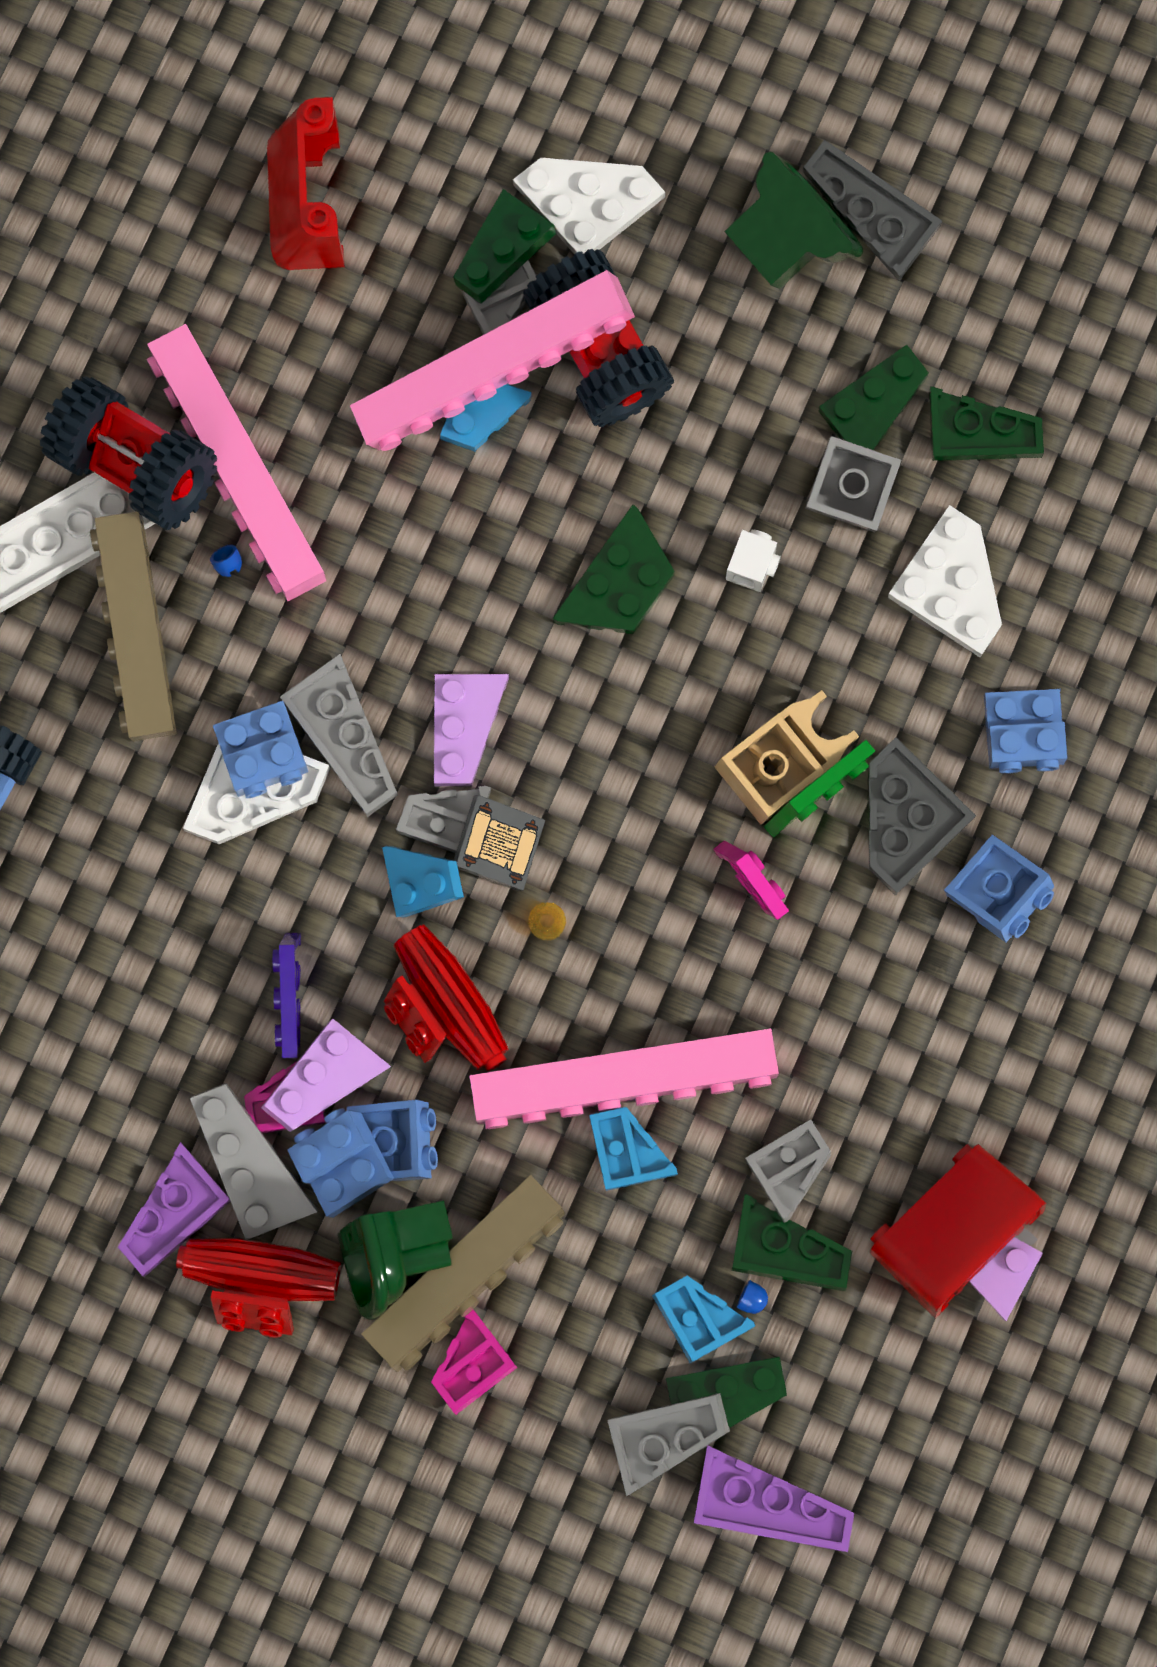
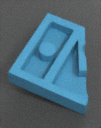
M506 384L496 389L497 393L493 397L484 401L475 400L465 405V410L459 415L447 418L441 431L440 439L475 452L488 440L490 434L501 429L509 421V417L531 401L532 393Z
M394 846L382 847L396 917H408L464 898L456 861L433 857L421 852H412Z
M627 1107L589 1115L606 1191L678 1175L677 1168L664 1155L656 1142L638 1123V1120Z
M688 1275L652 1295L689 1363L694 1362L755 1327L751 1319L748 1317L744 1318L728 1307L724 1300L705 1291L701 1284Z

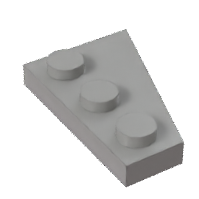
M720 1393L614 1417L608 1420L626 1497L730 1431Z

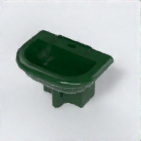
M773 152L764 154L762 159L764 165L759 170L756 178V187L760 193V198L724 231L768 283L778 289L782 288L815 256L827 262L837 263L844 261L848 257L859 258L863 254V247L858 239L819 193L790 163Z
M444 1200L394 1212L386 1211L363 1215L356 1218L353 1222H349L337 1234L353 1299L361 1316L369 1320L384 1314L387 1307L401 1297L406 1286V1276L451 1266L448 1242L453 1237Z

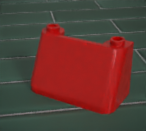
M333 97L312 98L304 101L268 139L270 246L274 262L286 270L345 267L344 248L339 238L336 212L326 203H307L306 167L323 166L325 153L332 147L333 149L340 148L339 127Z
M966 1144L952 1158L955 1165L891 1228L886 1223L870 1238L874 1243L870 1249V1254L935 1319L949 1306L948 1303L954 1298V1293L958 1295L976 1274L1016 1235L1018 1236L1023 1231L1024 1224L1031 1225L1044 1213L1047 1204L1035 1191L979 1144L973 1148Z

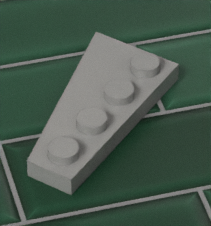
M341 654L280 696L281 701H284L292 716L367 817L398 796Z
M227 1083L190 1097L246 1240L318 1212V1209L301 1189L295 1177L283 1164L272 1145L255 1125L254 1120Z

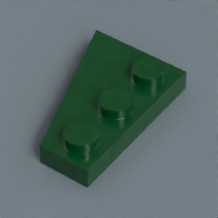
M503 189L453 276L455 285L482 304L556 235L555 225Z
M905 345L820 405L818 411L841 440L874 450L887 434L899 414L903 412L927 379L929 372L908 345Z
M930 386L932 461L1043 457L1042 418L1002 406L996 408L976 402L974 398L964 395L958 397L942 392L943 389Z
M744 1195L731 1271L846 1291L852 1256L850 1249L812 1229L808 1230L790 1219L784 1223L776 1210L773 1211L758 1203L751 1196Z
M780 1357L666 1378L670 1404L720 1393L729 1428L787 1396Z

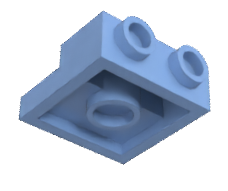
M1060 689L985 693L984 706L989 769L999 768L1000 773H1016L1022 771V767L1036 766L1037 771H1054L1059 769V765H1064L1067 760L1065 722H1062Z
M284 701L213 725L229 776L238 797L243 795L246 798L260 796L267 792L266 787L277 783H281L282 786L294 784L302 780V774L309 772Z
M991 835L944 891L947 897L974 915L979 924L1007 943L1012 936L1019 938L1024 934L1030 923L1028 917L1036 908L1043 910L1049 905L1054 896L1052 891L1054 884L1047 872L994 835Z
M408 1100L347 1106V1110L362 1113L394 1177L391 1181L432 1178L431 1170L436 1169L438 1164L436 1149L433 1146L430 1147V1131L435 1130L436 1116L434 1110L429 1108L428 1102Z
M343 1108L329 1113L324 1118L326 1125L317 1131L314 1128H310L297 1134L294 1137L296 1144L287 1149L303 1183L311 1184L326 1217L332 1218L394 1179L362 1113L350 1110L345 1111Z

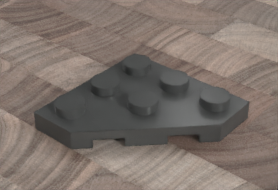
M895 737L869 763L868 781L869 870L896 896L976 815Z

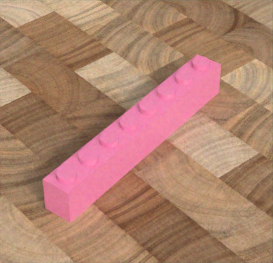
M606 270L351 404L350 407L366 445L377 450H391L401 444L402 438L412 433L416 435L428 431L433 427V422L438 419L454 417L465 410V405L475 400L484 401L493 397L497 393L496 389L507 383L513 385L524 381L529 377L528 373L540 366L541 368H546L558 363L561 360V355L571 350L579 351L589 347L594 343L593 339L605 332L606 334H612L620 331L627 325L626 321L635 316L618 277Z
M184 324L148 343L147 345L152 356L146 360L155 377L159 378L163 375L169 387L163 389L172 408L175 409L180 406L185 418L181 419L180 422L186 433L193 438L197 437L201 443L215 451L214 454L217 456V461L214 465L217 466L216 473L220 479L214 483L223 500L226 501L231 498L237 510L231 514L240 531L243 532L248 529L254 541L248 545L257 562L261 563L265 560L271 572L266 577L275 594L283 592L286 600L290 601L326 582L323 569L188 326Z
M765 1029L469 1076L477 1124L485 1123L486 1129H496L508 1126L507 1120L523 1118V1123H535L546 1120L545 1114L560 1112L561 1117L565 1118L584 1114L583 1108L598 1106L599 1112H605L621 1108L620 1102L632 1100L636 1101V1106L655 1104L659 1102L658 1096L673 1094L674 1100L696 1097L697 1090L711 1088V1094L727 1093L734 1091L733 1085L748 1083L749 1088L765 1087L772 1085L771 1079L777 1078L779 1072L772 1030Z

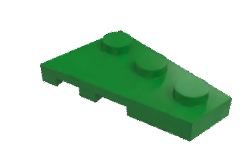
M867 740L863 741L789 801L764 828L774 838L795 819L798 818L800 822H803L818 809L815 803L819 799L824 797L828 801L844 788L841 784L844 778L849 776L853 781L869 767L866 760L875 752V749Z

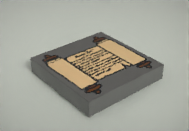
M475 795L454 857L458 869L514 890L523 891L545 820L486 797Z

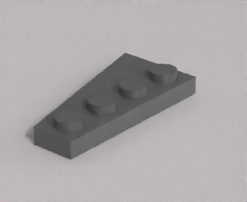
M826 140L821 143L803 167L804 175L898 281H900L941 227V219Z

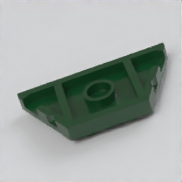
M632 504L553 617L554 623L564 626L565 623L587 626V629L595 630L612 629L619 633L634 634L672 580L675 571L635 505Z

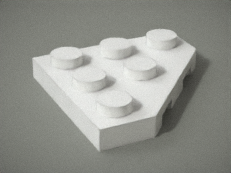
M540 158L513 179L515 188L538 214L555 225L556 234L574 254L580 251L584 254L588 249H593L594 251L601 249L665 198V191L643 166Z
M949 505L889 592L888 598L978 657H981L1001 628L1002 622L981 526Z
M218 743L183 829L185 832L214 843H224L316 803L329 773L330 766L303 755L309 772L302 774V780L287 786H282L281 783L266 787V793L254 798H246L245 795L238 797Z

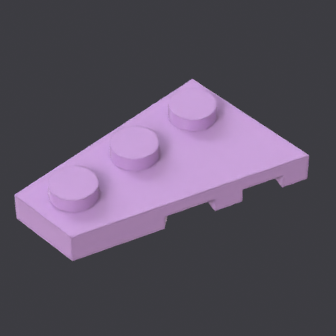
M435 674L434 786L473 785L486 747V741L509 680V674Z
M331 1019L262 1105L261 1109L291 1132L391 1066L337 1021Z
M1014 1237L969 1282L996 1310L997 1314L1004 1321H1007L1043 1253Z

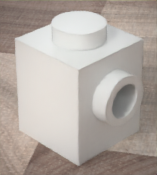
M742 530L727 569L726 580L761 592L766 576L774 577L781 556L775 554L777 542L772 541V537L765 532L759 530L747 532Z

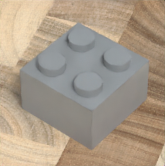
M831 436L805 509L876 532L901 460Z

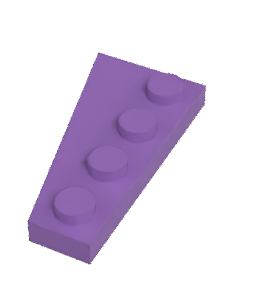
M707 1445L694 1517L695 1524L848 1552L854 1518L853 1512Z

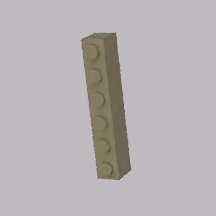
M135 511L94 518L96 529L90 530L91 543L94 552L100 551L102 564L96 566V575L99 587H105L107 601L101 603L105 624L111 623L113 638L107 639V645L111 661L117 660L119 674L113 675V683L116 696L123 697L125 710L119 711L122 733H128L129 738L133 742L177 735L143 517L139 512Z
M532 1175L528 1176L449 1251L451 1266L426 1272L361 1335L397 1373L402 1368L405 1371L409 1370L421 1359L423 1355L420 1351L430 1341L436 1344L448 1334L451 1329L448 1324L459 1314L465 1317L478 1305L479 1300L477 1297L487 1288L493 1290L499 1286L507 1277L505 1271L515 1261L521 1264L534 1252L535 1247L533 1244L543 1235L550 1237L563 1224L561 1218L565 1215L563 1208Z

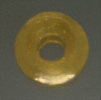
M541 903L534 907L529 915V928L533 935L541 940L556 939L565 929V914L556 904ZM551 915L555 920L554 924L550 927L542 926L540 923L541 917Z

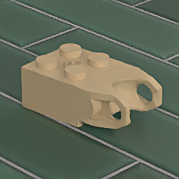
M822 690L810 699L790 704L724 755L714 766L760 825L838 763L846 748L859 738L854 730L848 735L832 740L821 738L815 733L812 728L811 718L818 705L827 697ZM764 764L766 767L769 764L775 767L776 770L772 774L773 776L764 771Z

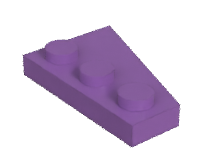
M181 1142L175 1150L174 1156L164 1173L162 1172L156 1182V1186L145 1205L141 1207L118 1246L120 1251L143 1277L149 1274L231 1202L226 1193Z

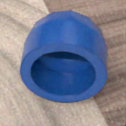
M234 545L221 547L210 557L211 564L221 576L232 577L230 572L236 569L239 573L241 570L242 558Z
M749 1280L736 1308L750 1314L761 1312L768 1303L766 1290L759 1284Z

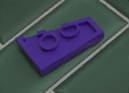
M285 933L279 944V949H273V972H280V987H274V1009L281 1010V1024H275V1047H282V1058H297L301 1051L300 998H296V991H299L301 966L299 961H295V950L298 946H301V933Z

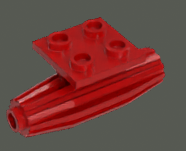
M425 924L419 925L404 934L393 946L411 984H408L403 975L395 980L383 1002L385 1003L384 1010L389 1020L394 1025L399 1024L405 1033V1041L410 1051L415 1056L420 1055L424 1063L432 1059L446 1037L477 1070L485 1067L490 1072L507 1060L504 1054L509 1048L489 1005L457 958Z
M238 1238L189 1239L186 1246L180 1245L176 1261V1268L182 1269L183 1277L224 1291L212 1290L210 1297L217 1324H222L221 1326L224 1329L235 1332L244 1331V1328L259 1330L262 1335L279 1338L282 1334H293L294 1327L289 1302L287 1301H335L341 1274V1263L296 1247Z

